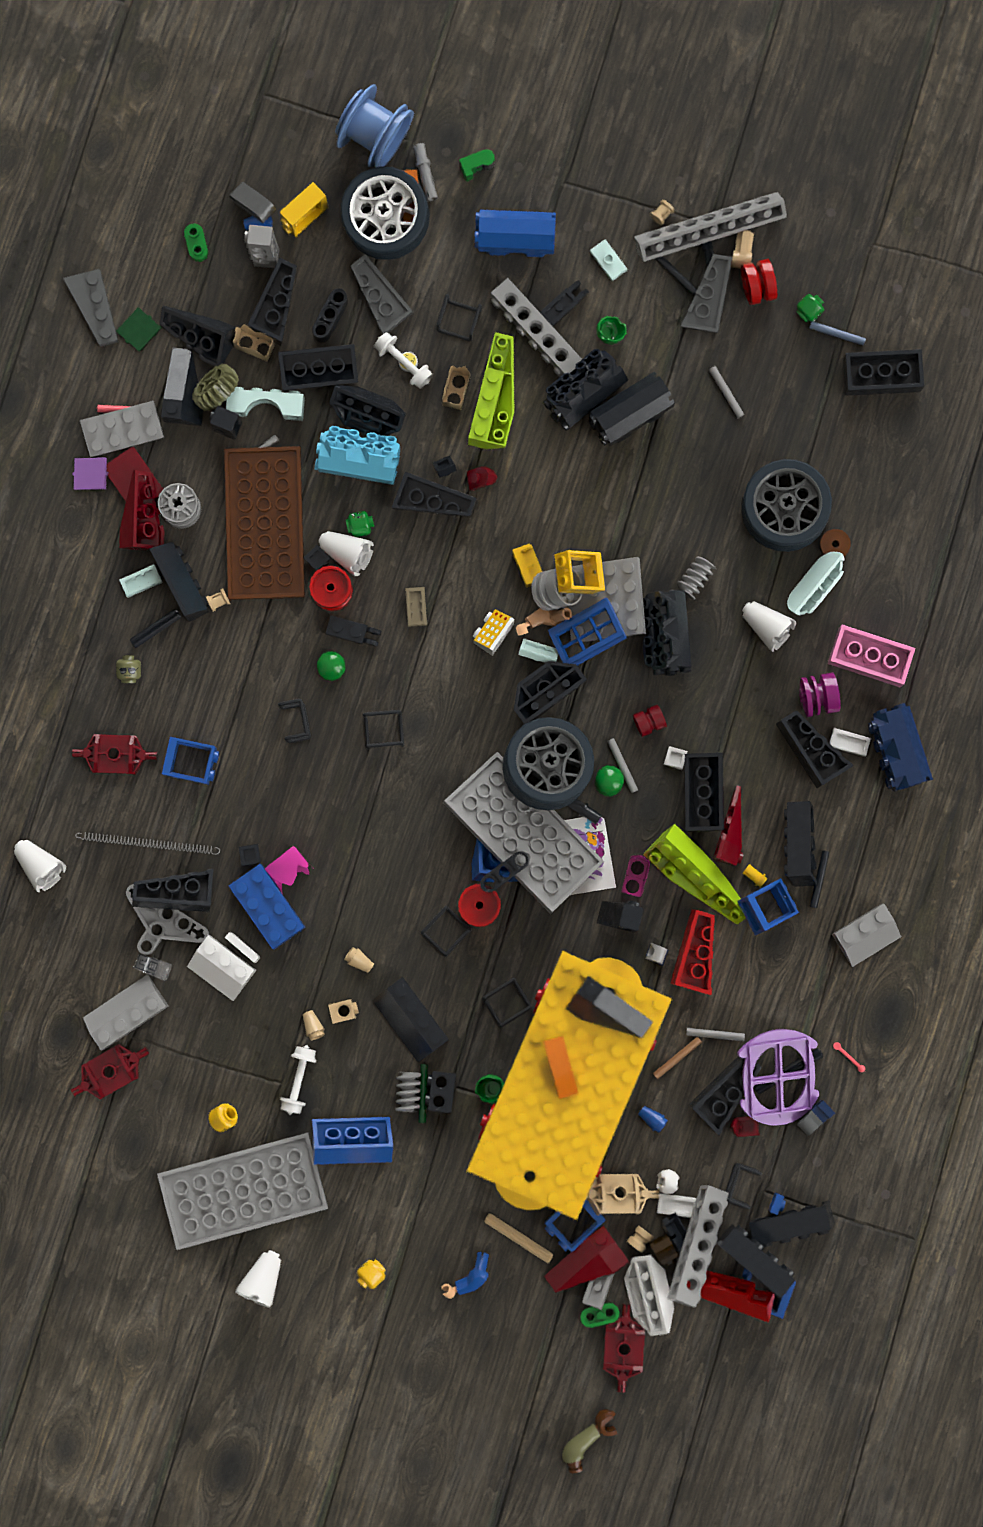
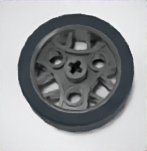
M790 459L773 461L761 467L747 484L742 500L744 524L750 535L766 548L786 552L802 549L819 537L828 522L832 507L830 488L824 477L807 463ZM779 479H789L790 487H779ZM775 480V486L769 484V482ZM794 480H797V481H799L800 483H798L797 485H795ZM803 491L807 494V498L801 499L797 493ZM771 494L774 500L769 502L765 500L764 495ZM815 501L816 508L810 505V503ZM756 506L763 508V510L758 513ZM804 509L816 515L813 522L800 518ZM766 512H769L774 521L768 524L761 520V517ZM789 520L793 523V527L786 528L783 522ZM800 524L808 526L805 529L800 530ZM777 526V531H774L771 528Z
M551 717L535 719L517 730L510 740L503 757L502 770L504 780L511 793L525 805L537 810L550 811L561 809L575 801L590 782L594 770L592 747L582 731L568 721ZM543 737L547 745L537 747L535 738ZM530 741L531 747L525 746V744ZM556 747H563L565 753H558ZM574 754L576 759L570 758V756ZM531 756L534 759V763H527L525 757ZM566 763L577 767V774L565 773ZM521 771L527 772L526 775L523 776ZM530 774L539 781L536 786L531 785L526 780ZM551 778L557 779L558 782H559V785H558V786L552 785V784L550 783V779H551ZM567 779L575 781L569 786Z

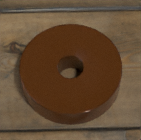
M831 529L822 536L819 544L820 551L823 555L829 552H840L845 557L851 547L850 538L840 529ZM832 542H837L838 547H833Z

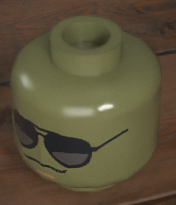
M123 655V659L116 662V677L121 680V683H136V680L141 678V662L138 659H134V655Z

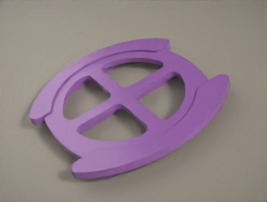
M776 1029L762 1033L743 1045L738 1051V1056L745 1058L743 1066V1092L745 1099H741L739 1104L748 1116L763 1124L784 1125L799 1119L812 1109V1106L819 1097V1091L814 1089L815 1065L811 1049L818 1046L817 1041L795 1030ZM783 1046H791L801 1055L805 1064V1068L802 1071L783 1073ZM773 1047L775 1055L774 1074L753 1077L756 1061L765 1050ZM804 1078L805 1085L799 1098L791 1106L784 1107L783 1082ZM775 1082L776 1107L774 1109H767L760 1104L753 1091L754 1085Z

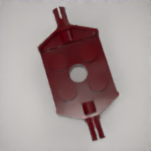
M94 734L86 748L72 750V757L86 758L92 773L136 775L144 760H157L158 756L157 752H146L138 737L131 735ZM114 748L118 749L119 756L116 759H111L109 751Z
M118 1044L81 1066L82 1082L71 1089L72 1092L76 1091L73 1095L76 1096L83 1091H88L97 1098L103 1099L138 1079L139 1061L150 1054L149 1051L145 1052L148 1049L145 1047L138 1052H132L123 1045ZM107 1066H111L114 1069V1075L110 1078L104 1074Z
M622 1304V1316L615 1322L605 1325L603 1369L617 1378V1392H621L622 1385V1393L626 1392L627 1379L643 1372L645 1329L638 1322L631 1319V1304H627V1311L626 1304ZM620 1345H629L630 1351L627 1354H621L619 1352Z

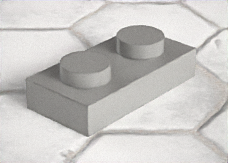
M614 1274L605 1275L590 1281L582 1303L602 1310Z

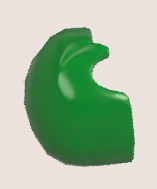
M606 316L601 318L596 326L597 336L605 344H616L625 337L626 324H622L618 317Z
M327 651L322 653L318 659L317 671L325 680H337L345 672V660L338 652Z
M606 765L597 772L594 784L600 794L614 796L621 791L624 784V776L617 767Z
M493 1074L485 1075L476 1083L475 1094L480 1097L482 1102L497 1103L505 1083L499 1076Z

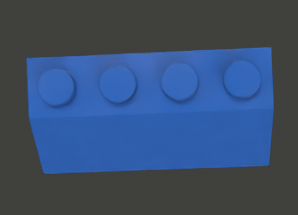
M390 1117L312 1119L314 1164L392 1162L393 1140Z

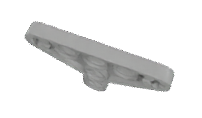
M134 884L130 885L126 890V896L131 905L133 895L131 890ZM133 907L146 928L137 944L138 951L141 954H152L162 939L202 943L209 935L206 927L179 910H172V917L165 919L162 915L164 909ZM182 918H186L189 921L187 929H181L178 925ZM193 923L196 924L194 929L198 931L204 930V938L200 937L197 939V934L191 931V935L187 934L192 929ZM159 924L162 927V933L156 936L152 933V927ZM144 941H150L152 944V948L148 952L143 951L141 948Z

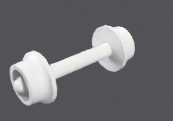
M386 332L381 337H378L374 347L378 350L379 356L389 352L414 375L410 380L411 385L422 388L429 384L433 374L428 370L427 364L420 369L413 365L393 346L397 340L396 336H391Z
M308 1045L304 1047L296 1046L294 1054H291V1057L299 1059L290 1099L280 1098L282 1101L281 1109L287 1111L289 1115L293 1113L300 1114L302 1107L306 1104L297 1101L307 1061L316 1063V1051L309 1049Z

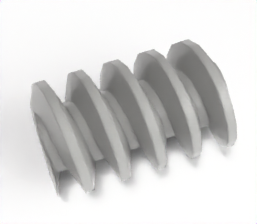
M699 556L695 558L696 563L690 565L692 569L686 570L687 575L681 577L683 581H678L677 583L678 589L685 591V595L695 600V597L692 593H700L697 587L704 588L701 581H709L706 574L712 576L713 573L710 569H716L712 563Z
M400 1072L402 1075L398 1076L397 1079L402 1081V1083L397 1084L396 1087L402 1089V1091L396 1092V1095L400 1096L401 1099L396 1100V1103L401 1104V1107L396 1108V1111L417 1112L414 1109L420 1108V1105L415 1103V1101L420 1100V1097L415 1094L421 1092V1089L415 1086L421 1084V1081L416 1079L421 1076V1073Z

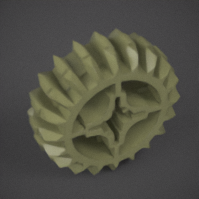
M221 364L205 374L193 390L192 399L195 404L204 411L216 409L218 405L220 406L230 397V394L234 392V388L238 385L239 379L236 371L227 364Z

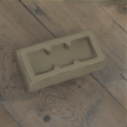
M425 587L405 588L408 627L427 626Z

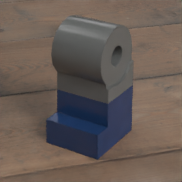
M820 1100L796 1125L806 1136H809L827 1119H830L835 1112L824 1100Z

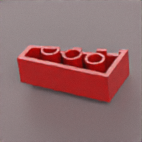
M691 909L670 984L712 995V948L715 915Z

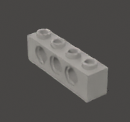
M249 225V231H245V243L248 248V254H250V260H253L254 266L275 268L278 262L279 248L273 228Z

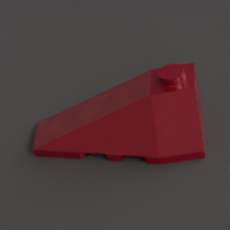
M133 470L120 526L119 548L150 550L152 547L164 544L163 525H160L158 517L160 511L159 508H156L154 499L156 493L150 472Z
M736 786L724 821V830L721 831L713 856V860L734 867L737 863H741L744 854L741 852V786Z
M602 1226L586 1238L544 1277L554 1292L557 1293L578 1286V1284L614 1274L628 1264L629 1260L607 1229Z

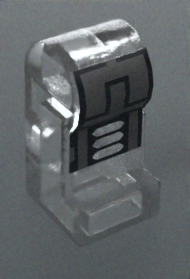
M138 953L133 968L167 981L173 964Z

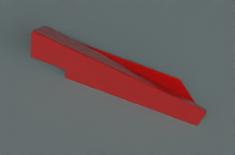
M706 1270V1281L700 1291L701 1298L766 1322L770 1320L774 1292L755 1290V1282ZM690 1280L687 1281V1288L689 1289L691 1286Z

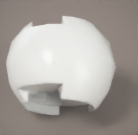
M668 1169L661 1171L657 1175L659 1177L656 1186L660 1192L673 1194L678 1190L679 1176L676 1172Z

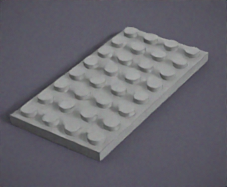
M496 752L446 798L443 804L501 863L518 851H524L529 854V865L514 877L551 914L604 861L555 810H537L529 807L511 793L504 780L502 770L503 757ZM517 855L516 863L524 865L526 862L525 856Z
M309 1132L157 1174L177 1250L328 1209L318 1166L313 1162Z

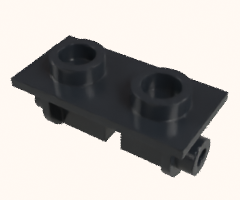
M675 1212L662 1218L661 1227H663L668 1237L673 1236L671 1243L676 1252L680 1254L687 1231Z

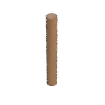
M696 1037L657 1069L653 1075L659 1079L699 1046L702 1041Z

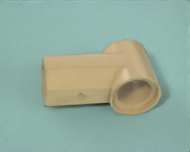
M747 230L737 233L731 267L741 269V265L751 263L754 233Z

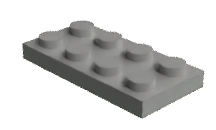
M154 401L80 420L91 458L164 438Z

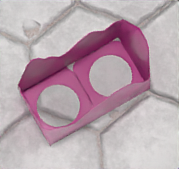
M292 846L267 866L265 870L282 892V883L291 886L295 881L297 872L302 871L305 874H309L307 868L309 863L296 847Z
M640 855L630 857L621 890L622 893L641 897L650 862L645 857ZM640 861L643 863L644 871L642 874L636 875L631 871L633 862ZM629 880H636L639 883V890L636 893L627 891L626 884Z

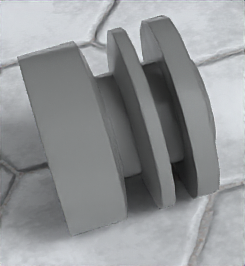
M170 484L159 494V511L171 526L180 529L188 528L200 518L201 502L193 489L186 484ZM180 500H181V503H182L183 505H182V506L178 505V506L176 507L175 502L179 503Z
M556 568L537 573L533 578V599L542 610L551 611L572 606L581 599L582 594L560 593L558 591ZM572 568L574 586H583L579 574Z

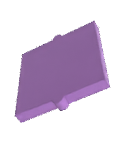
M75 458L74 472L72 473L74 476V490L106 489V476L108 475V472H106L107 458Z

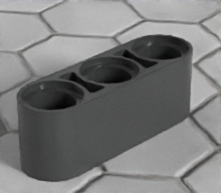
M241 182L229 195L239 207L261 223H264L276 210L275 206L267 198L244 182Z

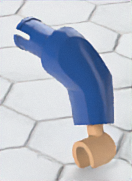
M478 1252L475 1268L470 1271L467 1277L455 1281V1287H451L449 1284L442 1285L441 1289L448 1291L443 1293V1295L451 1299L455 1296L456 1292L462 1295L476 1291L488 1278L486 1268L489 1255L483 1253L482 1256V1252Z

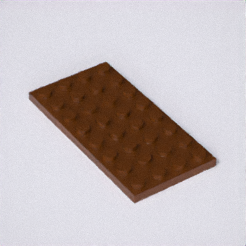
M301 447L224 449L228 600L305 598Z

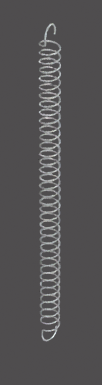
M147 839L145 845L142 840L143 847L147 846Z

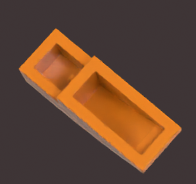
M563 1036L543 1041L559 1099L579 1094Z

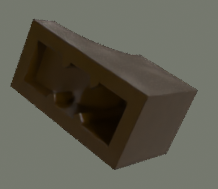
M666 1233L649 1242L661 1266L663 1264L668 1266L676 1261L675 1258L678 1257V1254Z

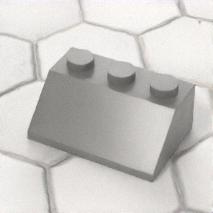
M884 903L832 934L851 967L901 938L895 920Z

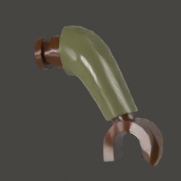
M608 1409L599 1411L595 1418L596 1425H590L565 1445L562 1458L569 1466V1473H579L583 1470L582 1465H580L582 1463L581 1459L584 1458L585 1451L601 1437V1433L605 1436L617 1435V1430L614 1426L604 1427L607 1422L614 1418L616 1414L614 1411Z

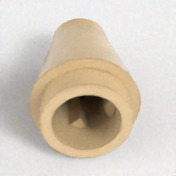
M352 947L344 959L348 962V965L369 973L374 965L359 948L355 949Z
M313 1010L302 1014L306 1035L310 1038V1041L323 1037L325 1029Z

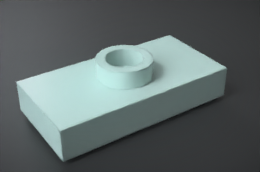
M606 239L590 250V253L611 281L627 271L626 266Z
M155 565L120 579L127 598L163 583Z
M523 639L518 654L544 663L548 661L556 662L558 658L556 648Z

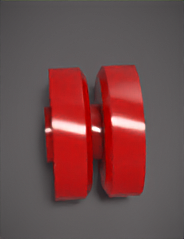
M769 259L759 260L756 267L753 263L741 265L742 284L749 305L761 303L762 297L766 301L777 299V283Z
M325 566L317 570L311 577L310 593L320 608L327 611H337L347 606L352 598L353 588L351 580L344 570L336 566ZM333 585L334 589L332 591H329L327 588H331V586Z
M474 884L466 888L458 902L459 912L463 920L475 927H485L493 923L501 909L500 898L497 892H485L481 889L480 884ZM482 902L483 908L477 909L476 904Z

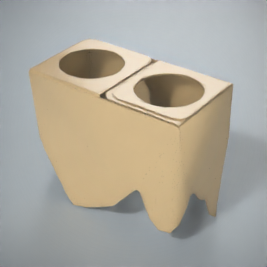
M245 324L241 328L236 327L233 340L234 348L268 361L275 345L273 338L261 332H254ZM248 336L252 339L253 344L250 348L240 346L239 342L242 337ZM261 343H266L270 347L266 356L257 351V347Z
M451 366L444 388L443 406L461 410L470 379V372L465 366L462 368ZM457 375L465 378L466 382L462 388H456L452 384L453 378ZM456 393L460 396L461 401L459 404L447 402L448 396Z

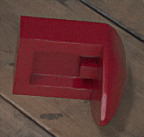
M483 466L467 471L469 490H477L493 485L498 478L497 474L491 468Z
M750 1116L733 1119L730 1129L736 1137L759 1136L758 1121Z

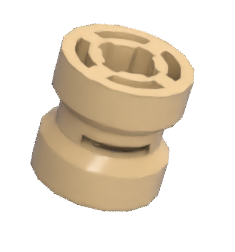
M638 1225L635 1229V1236H630L627 1242L643 1253L646 1249L645 1244L651 1242L654 1237Z

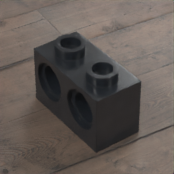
M433 1071L432 1075H428L427 1086H431L430 1094H426L425 1106H428L429 1111L452 1112L456 1073ZM443 1076L446 1078L447 1085L445 1087H438L436 1085L438 1077ZM436 1096L444 1098L445 1103L443 1106L437 1107L434 1104L433 1100Z

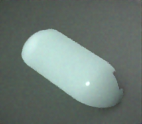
M829 552L815 562L788 597L787 605L793 613L797 615L810 614L817 608L843 575L842 567L845 560L843 554L840 552Z

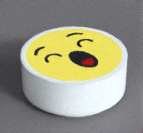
M412 352L403 353L417 367L418 360L416 355ZM399 362V366L403 371L410 372Z

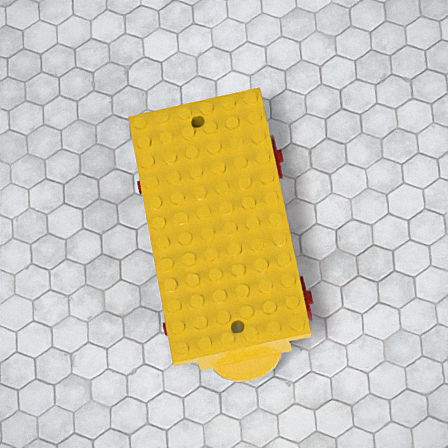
M562 951L551 979H547L543 990L539 989L535 996L537 1003L533 1014H535L497 1103L492 1105L488 1116L484 1115L481 1120L480 1126H482V1130L478 1137L480 1142L467 1171L494 1182L497 1191L503 1199L515 1207L535 1210L548 1206L577 1219L595 1177L598 1178L603 1167L600 1165L643 1064L649 1051H653L657 1043L655 1037L671 1002V998L642 986L640 977L635 970L621 960L598 958L589 963ZM587 976L605 988H611L616 996L653 1021L642 1038L580 1020L565 1009ZM563 1036L579 1093L559 1099L543 1041ZM533 1171L535 1173L534 1178L526 1179L524 1177L525 1172Z

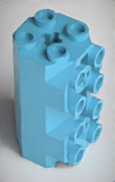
M331 426L329 431L321 432L320 442H318L316 449L318 459L316 458L315 470L394 485L397 474L396 469L399 463L400 445L394 436L368 433L367 437L361 438L359 431L355 429L349 430Z

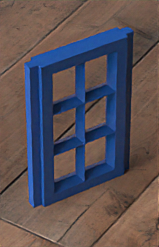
M607 597L572 616L569 620H565L548 630L562 662L576 664L577 666L627 638ZM606 610L610 620L596 626L592 617ZM589 620L593 629L579 636L576 626ZM612 623L616 632L602 639L599 629ZM572 629L576 639L563 645L559 636ZM595 632L599 642L585 649L581 639ZM578 642L582 651L569 658L565 648Z

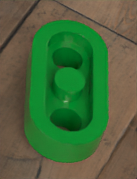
M189 224L185 228L184 235L190 257L196 262L204 261L208 256V248L203 229L198 224ZM192 230L197 231L195 235L190 234ZM201 248V252L196 253L195 249Z
M607 1302L604 1303L602 1310L591 1306L584 1308L580 1318L583 1325L589 1328L610 1324L618 1319L619 1309L614 1303ZM612 1309L613 1314L610 1316L606 1315V1310ZM592 1313L594 1318L588 1320L586 1318L587 1314Z

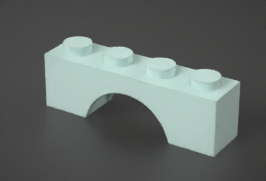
M235 387L234 392L226 400V409L242 417H247L249 411L254 406L268 403L276 406L281 411L285 420L303 421L305 398L299 391L292 390L289 393H281L282 391L278 389H271L270 392H267L260 388L244 390L242 387Z

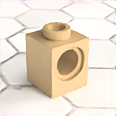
M352 999L328 1005L333 1024L354 1019L356 1014L359 1013L357 1003H353ZM342 1005L348 1006L350 1010L346 1017L341 1016L339 1013V1008Z

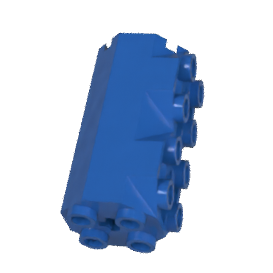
M480 210V213L476 212L475 224L476 230L479 231H475V248H478V251H485L489 255L505 256L509 252L523 253L527 257H543L546 254H554L556 213Z

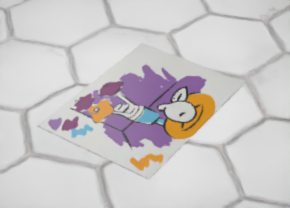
M585 817L564 820L604 861L571 895L616 888L604 818L601 817L596 825Z

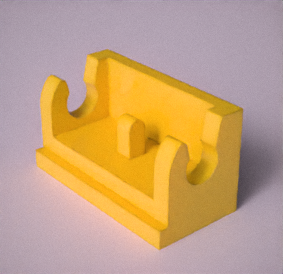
M526 544L513 549L512 554L527 588L532 586L533 578L537 573L542 572L532 544Z

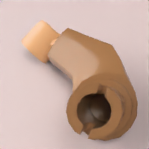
M539 608L525 618V623L516 626L517 634L520 636L529 633L527 626L531 629L541 624L556 626L564 620H569L572 617V612L569 608L551 611Z

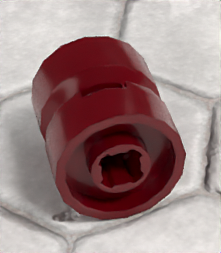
M658 704L647 708L646 713L640 711L632 715L641 737L651 734L653 729L658 731L667 727Z

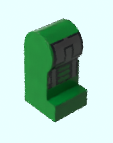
M488 149L459 159V165L466 182L473 179L474 173L481 170H490L495 164V155Z

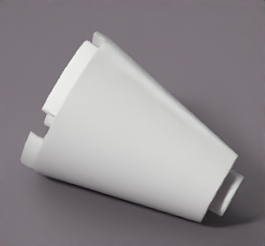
M330 531L323 533L319 538L320 548L354 576L360 575L358 573L360 569L365 570L373 554L370 546H374V544L370 540Z
M755 601L752 603L748 602L742 610L744 612V619L772 652L784 644L790 636L788 634L790 628L794 630L796 626L794 619Z
M21 840L14 847V854L37 892H40V889L46 891L60 880L59 874L61 871L64 873L66 871V865L62 861L29 840Z
M270 1250L268 1253L263 1252L238 1285L235 1293L259 1305L270 1308L273 1303L281 1259L278 1258L279 1254Z

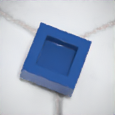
M775 1192L768 1211L778 1215L779 1211L782 1212L786 1202L783 1200L784 1196Z

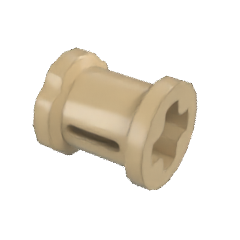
M662 200L660 202L661 205L655 212L652 211L650 213L651 218L659 225H663L664 220L670 213L673 214L675 212L673 206L666 200Z
M223 588L212 596H206L213 612L224 604H230Z

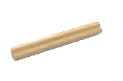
M491 1213L487 1215L484 1221L486 1224L546 1263L551 1261L553 1254Z

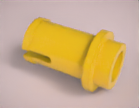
M751 864L742 873L756 884L755 886L758 885L760 888L768 879L765 877L766 874H761Z

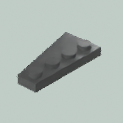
M366 254L351 265V269L382 334L389 333L413 314L411 308Z
M713 254L681 327L713 333L719 332L732 257Z
M97 269L63 278L100 347L119 342L101 270Z

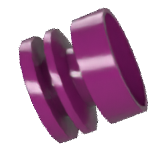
M833 672L820 674L818 684L814 676L809 677V683L806 677L800 678L799 697L806 717H812L813 710L816 716L820 715L821 706H823L826 714L840 712V693Z

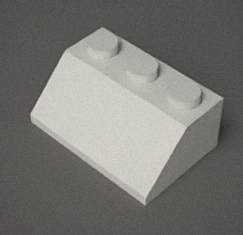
M210 935L205 938L196 950L187 966L232 1001L236 999L256 972L255 968Z

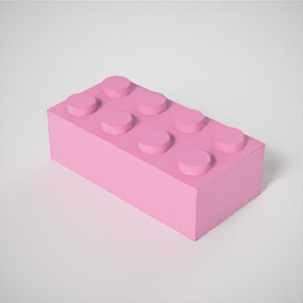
M841 625L838 629L828 664L902 687L905 683L915 648Z

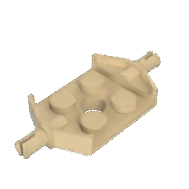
M600 1174L598 1178L595 1177L586 1199L591 1204L596 1215L634 1213L638 1215L642 1212L647 1199H659V1191H648L638 1174ZM616 1188H620L624 1192L623 1198L616 1196Z

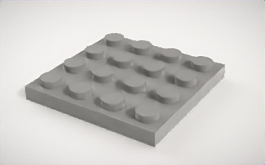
M633 557L602 562L605 590L594 594H582L577 604L568 606L572 616L607 597L626 636L646 634L640 558ZM583 565L572 566L579 574L582 585L585 586ZM606 610L592 617L596 626L610 620ZM589 620L576 626L579 636L593 629ZM612 623L599 629L602 639L616 632ZM571 629V630H570V634H571V641H572V640L576 639V637H575V635H574V633H573V631H572V629ZM594 632L581 640L582 642L598 640Z

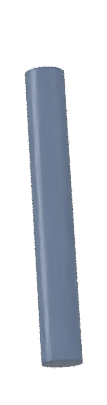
M811 322L810 329L860 345H864L866 338L817 322Z

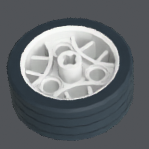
M384 166L368 169L350 182L341 201L340 214L342 224L351 242L367 256L382 260L401 258L419 246L426 235L430 213L425 194L419 183L403 170ZM382 187L385 193L373 197L372 190ZM395 196L403 197L401 202H393ZM414 202L415 209L408 207L409 204ZM369 206L372 208L371 211L367 214L363 213V208ZM404 212L414 215L412 222H402ZM356 221L363 222L360 228L357 227ZM369 224L377 229L370 237L363 234ZM391 227L396 229L393 235L386 233ZM402 228H408L407 231L402 232ZM382 235L383 241L376 240L378 237Z

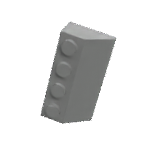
M147 974L83 1017L90 1035L100 1050H105L169 1007V1005Z

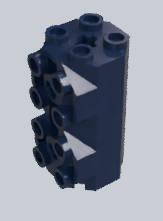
M902 703L891 708V711H887V708L876 711L867 725L870 734H873L875 738L873 745L876 753L881 752L882 754L879 764L881 770H885L887 788L897 791L933 780L910 706Z

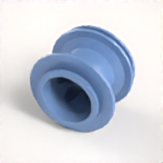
M375 84L370 85L366 90L360 89L356 92L344 109L335 133L338 135V148L344 147L352 139L371 151L368 159L369 168L385 166L390 161L403 141L414 115L411 109L408 110L407 104H403L392 113L374 101L377 92Z

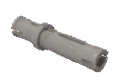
M424 143L416 144L413 146L417 161L415 164L420 172L427 202L434 201V198L436 200L438 196L429 166L431 164L430 159L427 158Z

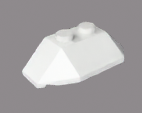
M651 1255L634 1257L624 1278L633 1317L648 1331L650 1336L668 1334L670 1332L674 1306L672 1300L667 1299L670 1290L665 1270Z

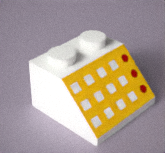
M496 609L493 613L489 612L484 619L485 625L482 629L479 627L473 635L475 638L474 644L492 656L514 626V619Z

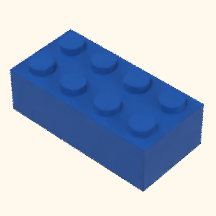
M262 864L257 865L229 885L273 950L306 928Z

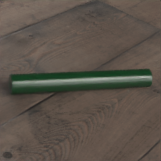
M420 1064L421 1092H419L420 1108L418 1123H426L427 1106H425V1099L427 1094L428 1064Z

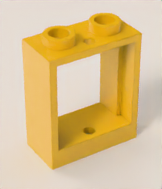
M314 182L280 211L282 228L287 234L292 233L296 237L328 208L326 195Z
M567 550L554 554L558 591L560 593L594 594L605 590L600 552ZM571 560L583 561L585 586H574Z

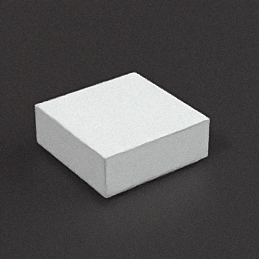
M669 746L664 765L682 770L685 754L688 751Z

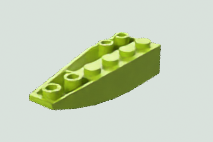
M496 332L468 437V445L483 449L506 447L514 415L513 336Z
M675 824L663 832L644 852L643 855L670 881L735 924H739L746 919L737 902L741 898L730 882L703 850Z

